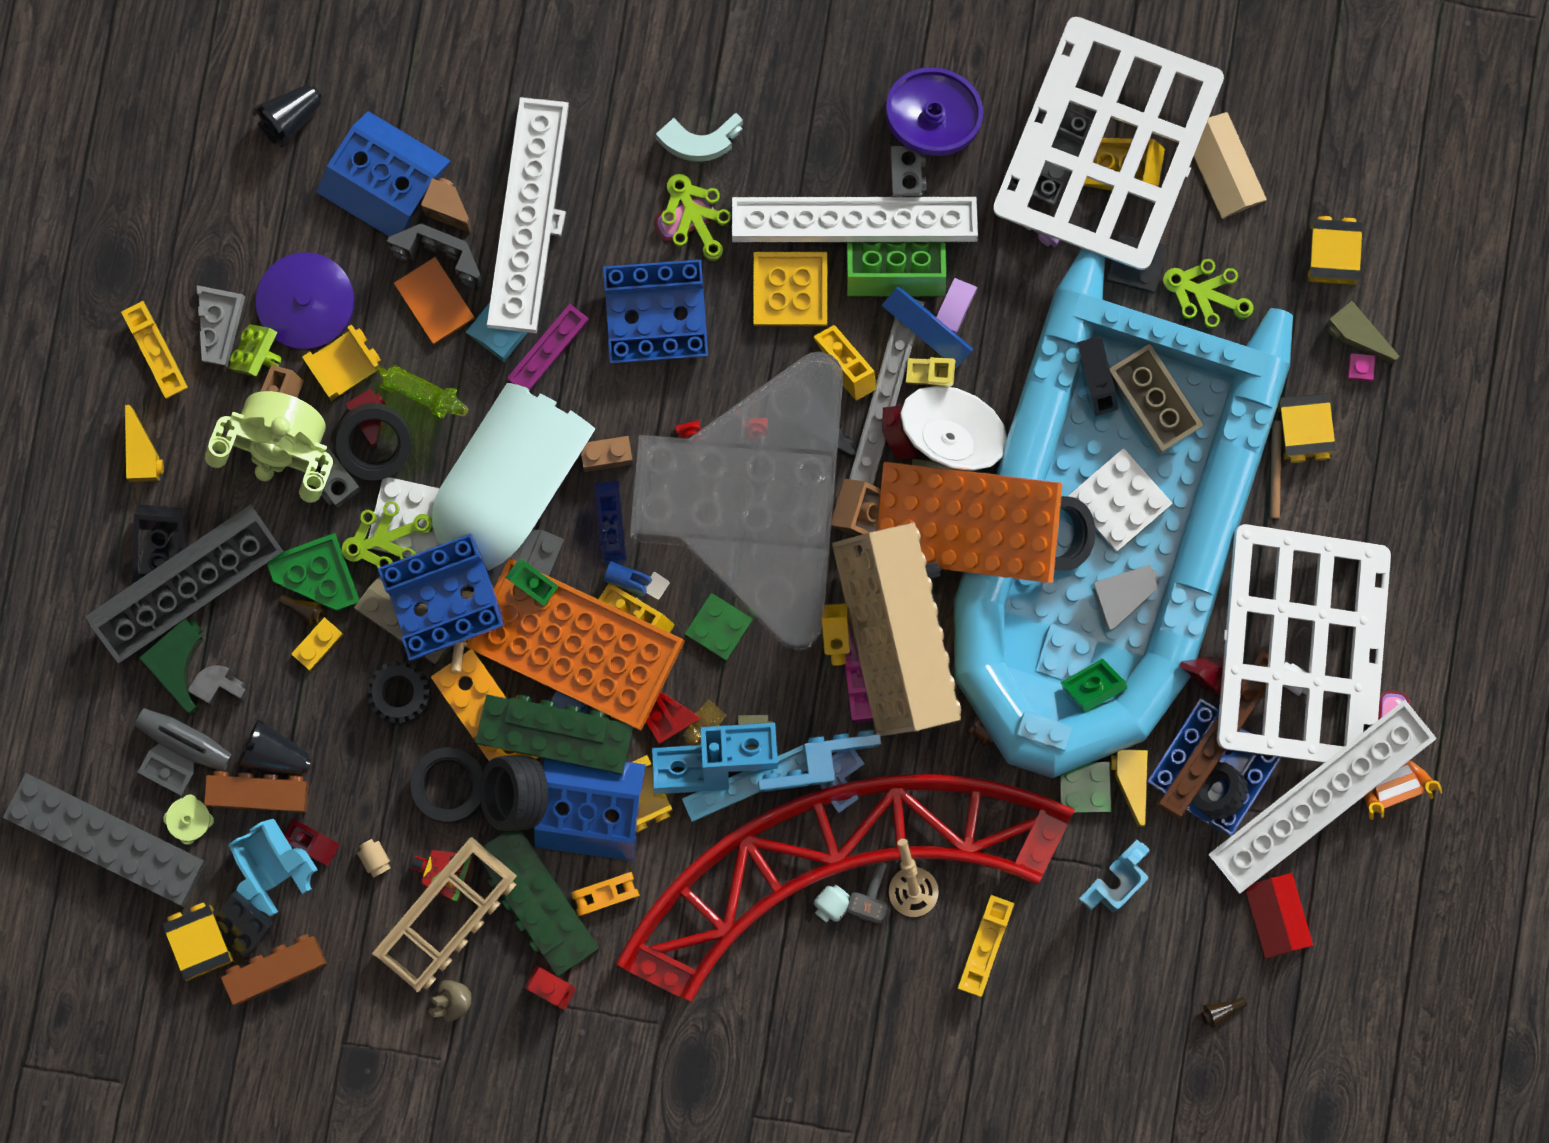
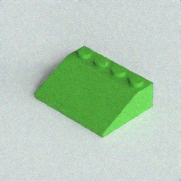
M847 242V296H890L898 286L910 296H945V242Z

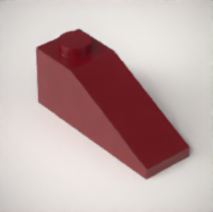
M1210 656L1180 662L1179 666L1205 691L1219 697L1221 696L1223 657H1220L1219 660Z

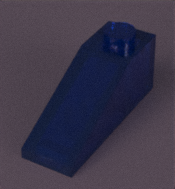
M619 481L594 483L602 562L626 560Z

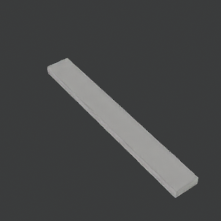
M916 300L924 307L925 302ZM896 317L878 375L877 389L873 393L849 478L865 481L872 485L874 484L886 441L882 433L883 407L896 406L916 335Z

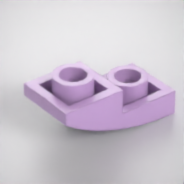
M955 278L936 318L955 334H957L966 316L967 309L976 294L977 287Z

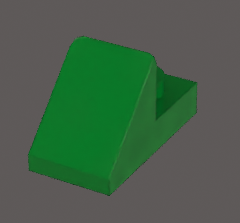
M519 558L505 577L543 606L546 605L559 587L522 558Z

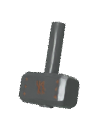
M877 863L866 896L857 892L852 893L847 907L849 914L865 921L877 924L882 923L888 905L875 898L887 866L886 863Z

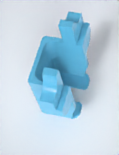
M274 819L257 824L249 830L251 833L235 839L228 845L237 865L246 878L238 885L237 891L259 911L265 912L269 917L278 913V910L266 891L273 889L292 876L301 893H307L311 890L310 878L317 871L305 850L291 848Z
M1136 840L1118 858L1119 860H1115L1110 866V870L1120 879V887L1118 889H1110L1101 879H1097L1079 900L1089 910H1092L1100 901L1111 912L1118 910L1148 880V876L1136 864L1150 850L1142 842L1140 843Z

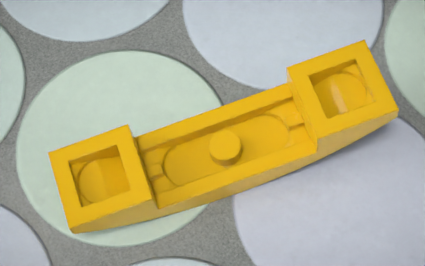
M144 301L122 311L121 313L149 364L164 397L167 399L187 389L188 387Z
M993 895L990 896L958 986L959 990L982 997L1014 903Z

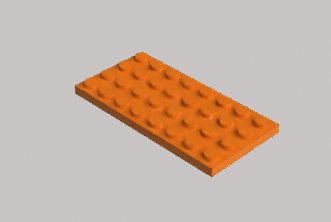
M883 462L877 531L915 523L916 528L920 532L921 539L919 543L921 552L925 555L926 564L937 562L941 569L1053 583L1063 483Z
M509 558L494 587L504 626L469 639L466 648L472 649L493 661L629 724L636 729L642 730L685 640L547 575L545 576L559 587L546 605L543 606L505 578L517 562Z

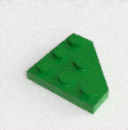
M335 533L284 551L267 562L274 583L313 601L322 603V605L335 611L354 606L360 600Z

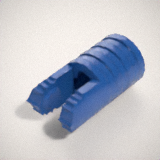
M611 561L603 582L643 597L647 592L644 586L651 584L652 578Z

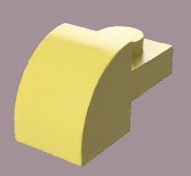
M932 357L930 359L908 358L906 383L951 387L954 383L956 360Z

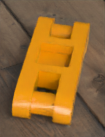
M632 872L571 892L572 900L576 901L578 907L576 909L578 917L639 897L638 889L634 888L632 882L634 880ZM623 884L625 893L618 895L616 885ZM592 894L594 903L587 905L585 896Z

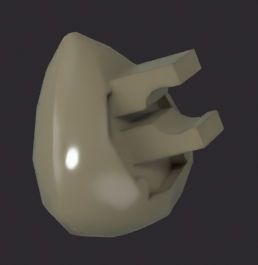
M443 980L438 986L437 997H432L431 1000L436 1007L430 1008L429 1013L433 1017L443 1016L447 1022L462 1017L467 1013L471 1005L472 997L470 990L462 983Z

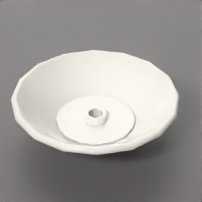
M932 386L918 389L905 399L900 413L903 430L913 445L931 460L952 469L975 471L989 468L1003 457L1007 439L1005 426L995 411L977 396L958 388Z

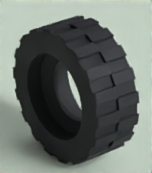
M1218 762L1192 802L1207 817H1212L1215 820L1220 818L1226 819L1228 816L1234 815L1237 810H1240L1242 804L1246 801V795L1248 794L1247 781L1231 764ZM1219 780L1228 781L1230 788L1227 794L1219 801L1210 800L1208 793L1211 787Z

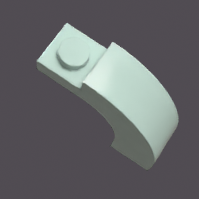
M735 113L715 132L708 135H694L685 130L673 118L656 133V140L667 151L681 159L696 162L716 159L732 149V143L728 139H734L740 134L743 119Z

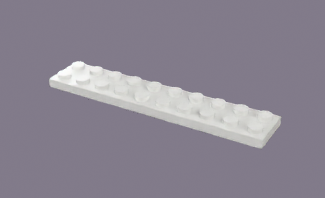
M520 97L487 321L488 328L537 333L569 109L568 102Z
M732 197V242H977L976 197Z
M1402 701L1213 850L1209 856L1236 890L1242 893L1437 738L1407 701Z

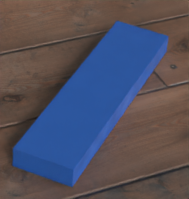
M900 286L883 302L882 306L943 358L955 359V368L972 352L973 348Z

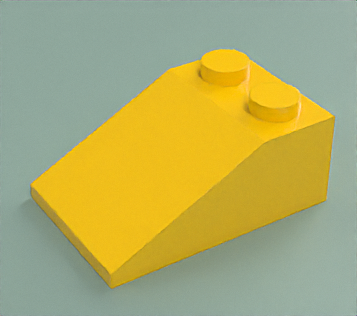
M1102 138L1092 163L1120 173L1133 139ZM1149 139L1134 178L1159 187L1165 149L1155 139ZM1087 177L1083 185L1113 191V187Z

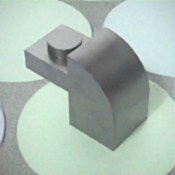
M219 665L203 669L195 677L188 689L191 694L210 705H213L222 689L243 701L248 694V691L244 689L245 683L234 677L228 680L232 671L227 667Z

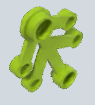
M673 175L667 183V190L671 197L667 210L662 213L661 219L663 224L671 226L675 223V212L681 200L685 210L678 231L673 235L674 245L677 247L686 245L688 239L687 232L692 220L704 243V257L708 261H717L722 256V245L718 241L713 240L701 217L717 221L719 225L725 226L731 220L730 212L725 209L716 211L695 204L690 195L705 199L708 204H716L720 197L719 191L715 188L706 190L693 186L690 179L685 175ZM677 182L683 183L684 187L682 189H677L675 187V184ZM715 193L717 198L710 200L708 194ZM666 214H671L673 216V220L666 221L664 216ZM721 214H726L728 216V219L726 221H721L719 219V216ZM678 235H682L685 240L679 243L675 238ZM710 246L717 247L718 251L716 253L709 252L708 248Z
M1205 259L1201 265L1186 271L1172 268L1165 273L1163 277L1164 286L1170 292L1176 293L1182 307V316L1186 319L1194 318L1197 308L1189 302L1185 290L1195 294L1205 317L1204 324L1210 329L1218 326L1220 318L1213 312L1208 299L1233 309L1234 315L1239 319H1247L1253 312V304L1250 300L1246 298L1236 300L1212 290L1224 284L1236 282L1238 273L1233 268L1226 269L1222 275L1200 284L1190 280L1202 274H1212L1215 270V263L1211 259ZM1205 263L1211 264L1212 270L1206 271L1203 265ZM1229 272L1233 273L1235 278L1228 280L1226 274ZM1173 276L1180 278L1178 284L1172 282L1171 278ZM1241 304H1246L1248 306V311H1241L1239 306ZM1187 307L1193 309L1194 313L1192 315L1185 313ZM1214 317L1216 323L1213 325L1209 324L1207 319Z
M389 501L383 507L384 515L374 536L365 540L370 525L374 524L377 520V515L374 511L365 510L361 513L360 518L362 522L355 537L348 538L342 545L343 556L353 562L364 559L380 568L382 560H388L389 564L393 563L392 560L386 556L380 557L368 551V549L378 546L399 556L400 559H404L406 551H410L412 555H415L416 553L413 549L403 548L390 541L415 532L421 534L430 533L433 530L432 517L426 514H419L412 523L388 531L394 516L398 515L400 511L397 503ZM393 504L395 506V512L390 514L388 512L389 505ZM367 513H371L373 516L370 522L365 520ZM425 519L427 523L424 528L419 527V521ZM355 544L358 550L355 554H352L350 547Z

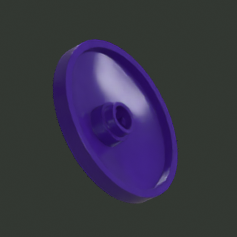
M928 67L913 70L895 82L888 94L885 114L891 132L903 145L921 154L943 156L964 149L976 138L982 124L983 105L978 92L965 78L946 69Z
M296 253L275 262L263 275L256 293L257 314L263 327L271 328L277 332L274 338L275 341L296 350H314L329 345L343 334L354 312V292L346 273L331 259L315 253Z

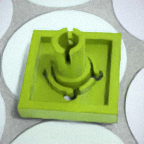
M249 324L241 334V342L238 349L230 357L231 363L228 368L236 373L257 376L262 364L269 368L271 365L279 366L275 361L280 363L281 357L269 351L277 332L271 328Z

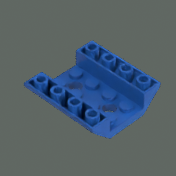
M368 111L352 126L328 163L316 193L390 237L409 229L412 224L411 217L425 197L432 178L439 180L451 161ZM361 153L367 155L368 160L364 165L354 163L356 155ZM404 178L409 181V187L406 190H398L396 188V182L399 179Z
M701 259L603 267L610 364L708 357ZM676 309H685L688 313L687 317L684 320H677L674 317ZM633 311L639 315L636 323L629 324L625 321V316L628 312Z
M472 534L378 568L385 591L390 595L402 630L403 637L401 638L409 661L504 626L498 600ZM465 587L474 588L475 592L472 598L464 599L462 597V591ZM420 604H426L428 607L426 615L422 617L416 616V607Z
M1201 698L1147 781L1163 796L1219 716V710ZM1241 728V730L1239 731L1242 733H1249L1243 728ZM1234 750L1230 755L1224 754L1219 762H1227L1229 765L1234 766L1245 777L1244 779L1248 784V794L1241 809L1237 810L1234 815H1230L1226 819L1220 818L1219 820L1207 817L1193 802L1186 811L1206 824L1232 836L1281 757ZM1219 780L1211 787L1208 793L1210 800L1219 801L1227 794L1230 788L1228 781Z
M545 759L543 770L547 778L549 797L545 816L540 824L535 827V847L634 861L637 838L635 834L646 764L626 762L623 775ZM565 802L568 804L570 811L566 814H561L557 811L556 804ZM609 809H615L619 813V819L610 821L607 819L605 812Z

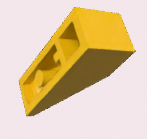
M835 325L814 336V340L840 382L856 401L877 389L874 370Z
M125 405L126 478L129 482L160 481L159 474L164 472L163 460H159V456L134 409L130 405Z
M608 584L598 599L669 633L675 625L659 611L614 585Z
M1123 749L1116 752L1115 755H1111V770H1115V778L1137 826L1143 827L1145 826L1148 751Z

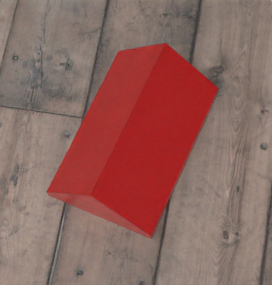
M1292 873L1254 883L1245 890L1265 959L1313 946Z

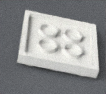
M1124 448L1068 495L1069 497L1079 499L1089 508L1094 519L1095 529L1116 553L1173 504Z
M391 477L382 479L375 508L377 520L371 525L368 539L374 536L384 515L383 507L387 502H395L400 507L398 515L394 516L388 529L390 531L412 523L419 514H426L432 517L433 504L440 488ZM393 504L389 505L388 512L390 514L395 512V506ZM425 519L419 521V527L424 528L427 523ZM434 529L428 534L415 532L390 541L403 548L413 549L416 554L439 546ZM378 546L371 548V550L392 554ZM410 551L404 553V557L412 556Z

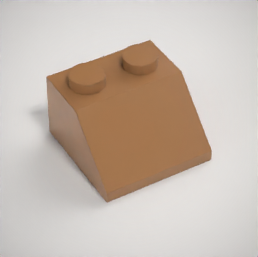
M432 178L421 204L424 215L470 233L472 227L456 188L452 186L453 183L444 178H439V180Z
M844 479L830 525L855 536L877 531L881 489L865 481Z

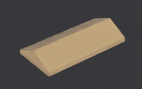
M1228 113L1209 117L1193 157L1220 217L1224 219L1262 203L1267 199Z

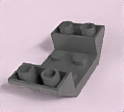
M1067 107L1051 147L1078 157L1094 119ZM1046 112L1043 113L1039 121L1040 124L1043 123ZM1045 162L1032 196L1054 206L1071 171ZM1012 178L1009 185L1017 188L1019 180Z
M423 224L388 237L387 243L395 258L406 261L408 258L414 261L422 243L425 249L435 253L437 250L445 252V256L449 259L458 261L455 270L458 278L461 280V284L470 288L475 286L482 287L483 282L466 241Z

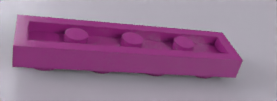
M569 304L511 372L507 380L512 384L526 387L530 391L587 324L589 318Z

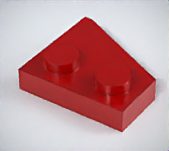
M660 691L646 723L658 743L662 744L701 720V718Z

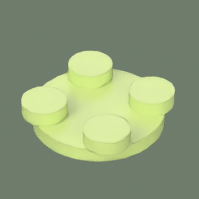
M190 794L175 801L163 817L170 833L186 845H190L196 839L202 837L214 823V818L209 814L207 807Z

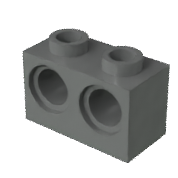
M891 146L892 197H922V191H927L926 176H921V167L926 166L925 154L915 152L906 146ZM904 156H911L915 162L912 165H905L901 159ZM910 179L915 182L916 186L913 189H906L902 183Z
M327 449L325 452L332 457L333 464L321 496L329 506L334 503L339 508L359 493L361 489L331 450ZM337 484L345 485V491L341 495H334L332 492L333 487Z

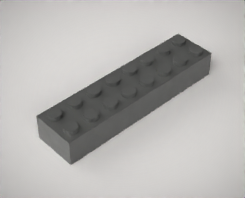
M250 504L86 615V618L117 663H120L282 553L283 550Z
M25 773L3 818L183 907L186 906L208 863Z

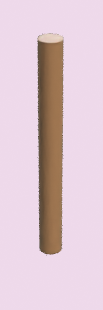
M1279 420L1272 422L1270 519H1280L1282 421Z

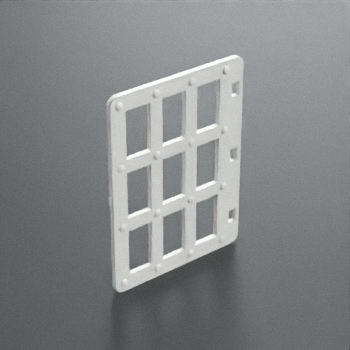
M1080 17L1071 18L1066 25L995 200L994 213L1000 218L1138 270L1147 269L1152 262L1185 177L1188 178L1190 173V163L1223 83L1224 75L1222 71ZM1066 42L1074 46L1070 57L1061 55ZM1093 43L1120 52L1103 97L1076 88ZM1134 58L1161 68L1144 113L1117 103ZM1176 73L1203 83L1185 128L1158 118ZM1069 102L1096 112L1079 157L1051 147ZM1039 109L1046 112L1042 124L1034 122ZM1110 118L1138 127L1120 173L1092 163ZM1152 133L1179 143L1162 188L1134 178ZM1045 162L1072 172L1055 217L1027 207ZM1012 177L1019 180L1015 192L1007 190ZM1086 177L1113 187L1096 233L1068 223ZM1128 193L1155 203L1137 249L1110 239Z
M1247 524L1236 528L1234 532L1226 630H1224L1225 649L1217 742L1221 748L1325 763L1362 734L1364 725H1370L1371 727L1378 721L1391 559L1390 550L1386 546ZM1252 545L1277 548L1273 600L1248 596ZM1294 551L1318 554L1314 606L1289 602ZM1334 557L1359 561L1355 612L1330 608ZM1376 574H1382L1381 588L1375 587ZM1247 612L1272 615L1268 667L1243 664ZM1288 618L1313 621L1309 673L1284 670ZM1329 624L1353 627L1349 679L1325 676ZM1370 649H1376L1375 664L1369 663ZM1241 680L1266 683L1262 735L1237 732ZM1282 685L1307 689L1303 741L1278 738ZM1323 691L1348 695L1344 747L1319 743Z

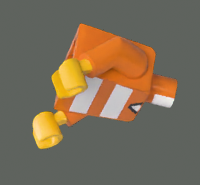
M1408 761L1364 796L1369 809V818L1371 820L1374 819V812H1379L1381 818H1383L1384 808L1425 793L1424 789H1426L1428 798L1433 799L1432 790H1438L1442 794L1440 783L1433 781L1426 771L1414 762Z

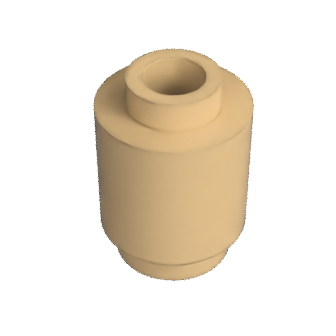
M370 839L359 846L361 851L357 852L366 871L371 873L373 878L391 868L388 864L390 860L379 841L374 843Z

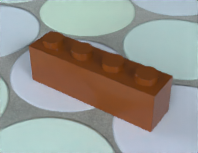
M214 771L213 775H207L204 805L207 807L307 813L309 783L303 781V777L288 776V780H278V775L263 774V779L253 778L251 773H238V777H229V772Z
M308 934L296 938L294 940L296 944L286 948L285 944L272 949V954L265 958L259 955L248 960L249 965L243 968L237 965L225 971L227 975L221 977L232 1004L235 1006L327 965L316 937H309Z

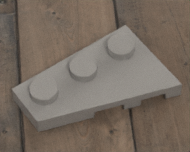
M197 285V294L199 295L198 312L201 321L202 361L228 367L245 296L243 294Z

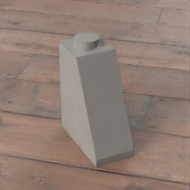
M1150 565L1106 578L1090 585L1106 632L1113 630L1158 589L1159 577L1156 570H1152Z

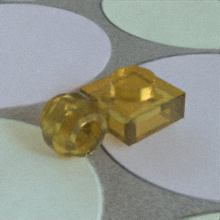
M708 699L695 713L701 718V720L697 721L699 725L697 727L691 725L682 735L686 738L684 741L694 746L701 738L700 727L719 726L727 715Z

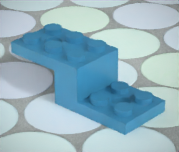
M775 723L700 727L701 745L652 748L654 794L729 790L728 772L778 769ZM750 744L758 746L755 750H748L745 747ZM675 767L684 768V770L679 773L672 771V769Z
M871 730L859 732L858 737L849 738V734L834 735L833 740L824 741V737L809 738L808 743L803 746L807 774H803V770L789 771L785 777H778V773L764 774L762 776L763 779L758 781L759 792L833 783L835 776L832 753L879 747L881 745L880 734L874 735V731Z

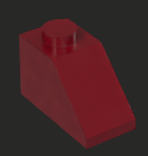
M369 389L346 403L349 411H351L353 408L367 403L386 405L379 392L374 394L372 389ZM367 420L358 424L372 448L378 447L383 421Z
M903 406L883 407L882 433L896 459H919V450L913 445L903 430L900 414Z
M292 819L284 833L290 846L305 850L310 857L326 866L334 858L340 846L339 843L295 819Z

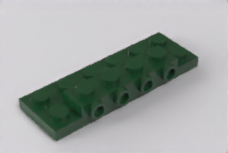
M486 694L476 744L623 775L633 726L604 718L605 713L590 710V714L581 713L580 708L576 706L566 705L565 709L555 707V702L541 700L540 704L531 702V697L517 695L516 699H507Z
M521 830L505 831L483 846L517 875L513 881L516 886L507 896L502 893L504 898L501 901L508 912L514 910L518 916V919L515 920L517 926L522 933L525 931L529 933L532 938L528 941L536 954L541 951L557 976H560L599 950V947ZM481 860L491 876L487 880L492 888L495 889L503 878Z

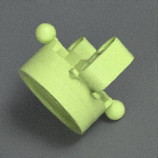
M262 391L250 395L245 401L241 414L233 412L231 417L225 416L220 418L216 423L205 454L207 464L211 467L219 468L227 462L232 446L249 451L252 454V462L257 464L255 468L257 479L265 482L272 479L274 471L282 472L286 466L303 471L305 475L299 489V495L304 501L310 503L316 502L321 497L333 464L332 457L325 452L327 446L320 444L326 428L322 416L306 402L287 394L272 391ZM223 431L228 432L226 439L221 437ZM214 450H218L222 454H216ZM317 466L322 467L320 473L315 472ZM308 485H313L316 489H311Z

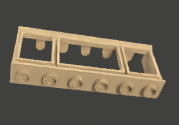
M471 837L372 954L412 986L417 993L422 988L427 990L436 980L433 976L438 969L443 972L452 961L449 958L454 950L459 953L468 941L465 937L468 933L472 931L475 934L484 922L481 918L485 913L488 912L491 915L500 905L497 899L502 893L507 896L516 886L513 881L517 875ZM472 853L476 854L503 878L485 900L455 875ZM450 881L477 904L479 908L439 953L412 930L410 926L445 884ZM403 934L434 959L418 979L388 954L389 950Z

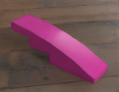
M849 620L850 653L846 654L845 668L852 724L872 722L873 717Z

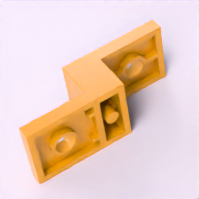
M470 649L463 654L460 674L451 672V662L431 676V678L476 742L486 694L502 698L506 697L475 652ZM469 677L472 679L473 685L469 690L459 688L461 678ZM478 745L489 761L500 756L525 755L516 752L506 754L502 749Z

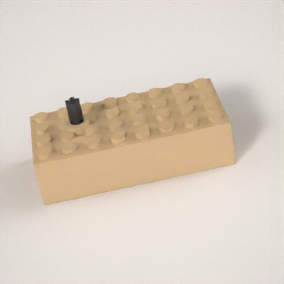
M915 523L879 530L832 543L876 734H880V736L917 731L961 720V707L954 693L955 681L950 675L948 667L949 656L943 646L942 640L944 635L937 620L938 609L931 594L932 583L930 579L940 577L941 567L938 566L937 562L926 564V558L921 552L919 543L921 539L920 532L916 528Z

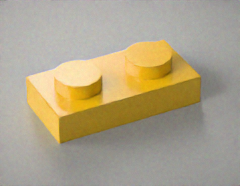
M324 617L291 654L311 671L344 634Z

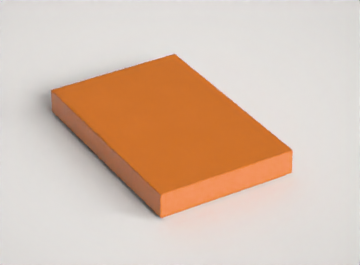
M436 257L394 283L433 345L475 319Z

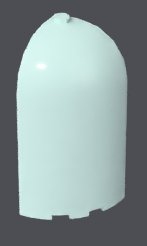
M507 383L438 491L433 504L432 526L439 545L472 534L487 570H491L506 561L530 534L595 428L571 410L567 414L555 407L556 401L542 394L535 397L529 392L528 388Z

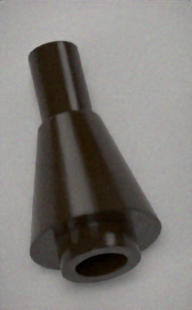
M281 595L279 599V604L292 609L293 612L311 626L319 623L323 618L324 610L322 609V603L294 600L285 595Z
M1241 997L1232 1002L1203 1005L1201 1017L1206 1025L1215 1028L1233 1014L1234 1011L1246 1007L1247 1002L1244 997Z

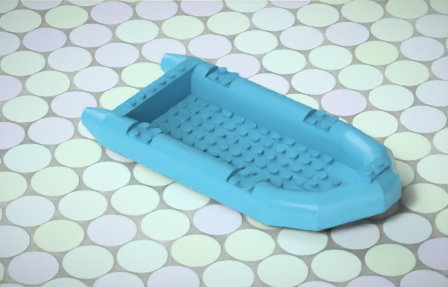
M1083 248L1054 292L1006 439L1003 457L999 461L995 475L1062 482L1061 496H1068L1124 448L1173 504L1117 553L1095 529L1094 546L1086 561L1073 570H1054L1053 583L963 572L954 599V680L1006 762L1050 778L1057 777L1143 742L1190 679V675L1179 664L1181 661L1198 658L1232 551L1234 532L1240 525L1291 360L1293 315L1289 312L1270 308L1246 346L1104 301L1105 257ZM1101 335L1109 368L1150 343L1204 426L1176 447L1158 456L1117 391L1116 396L1119 410L1095 417L1086 396L1077 342ZM1060 509L1056 557L1068 551L1074 537L1072 519L1062 509ZM1150 565L1151 569H1155L1158 574V589L1113 630L1106 632L1090 585L1094 582ZM1103 658L1125 680L1128 689L1085 713L1063 690L1060 682Z

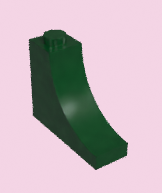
M184 619L142 655L140 659L190 715H193L199 708L188 691L187 672L193 653L204 639L200 635L203 630L193 620L189 623Z

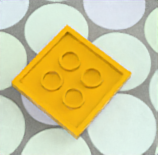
M754 252V326H827V252Z

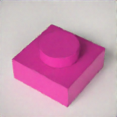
M1350 354L1348 379L1373 381L1375 356Z

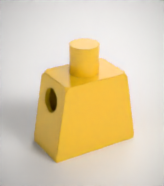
M846 603L823 605L822 628L825 654L831 655L832 665L846 664V654L850 653Z

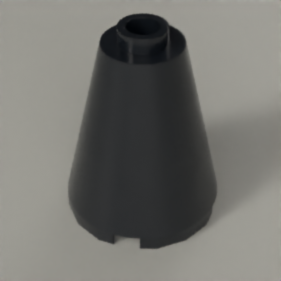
M304 85L257 105L253 109L254 117L256 115L259 116L261 121L257 124L266 137L273 144L279 142V147L283 148L321 105L320 99L322 96L315 86Z
M257 720L250 733L248 743H246L242 752L239 766L248 769L300 776L301 773L306 774L311 760L308 759L309 754L264 722Z

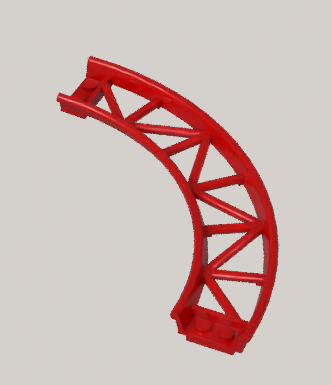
M907 774L863 779L828 787L798 797L767 811L728 834L685 869L647 912L627 942L616 965L684 1000L692 1002L703 981L727 948L753 922L776 904L797 891L831 875L869 864L901 860L897 842L900 839H905L902 801L956 847L909 846L912 859H942L978 864L1018 876L1036 885H1039L1075 809L1018 787L970 777L939 774ZM937 790L971 794L964 840L960 839L907 791ZM887 792L842 848L838 850L824 805L830 804L832 801L838 802L850 799L856 795L864 796ZM981 796L1015 803L1039 811V815L973 843ZM892 802L896 847L848 856ZM814 809L829 854L755 836L780 822ZM1031 830L1016 862L978 852ZM739 847L723 921L689 888L713 865ZM757 847L825 864L805 872L781 886ZM749 853L772 892L750 907L734 922L747 855ZM681 896L716 928L653 946L645 945L659 922ZM718 939L700 961L696 969L663 954Z

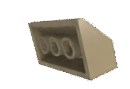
M1150 343L1110 367L1115 390L1158 456L1176 447L1204 426Z
M379 576L368 587L354 608L358 613L403 643L401 638L403 633L390 595L385 591ZM418 605L415 609L416 616L422 617L426 615L428 611L427 605ZM452 646L423 656V658L438 667Z

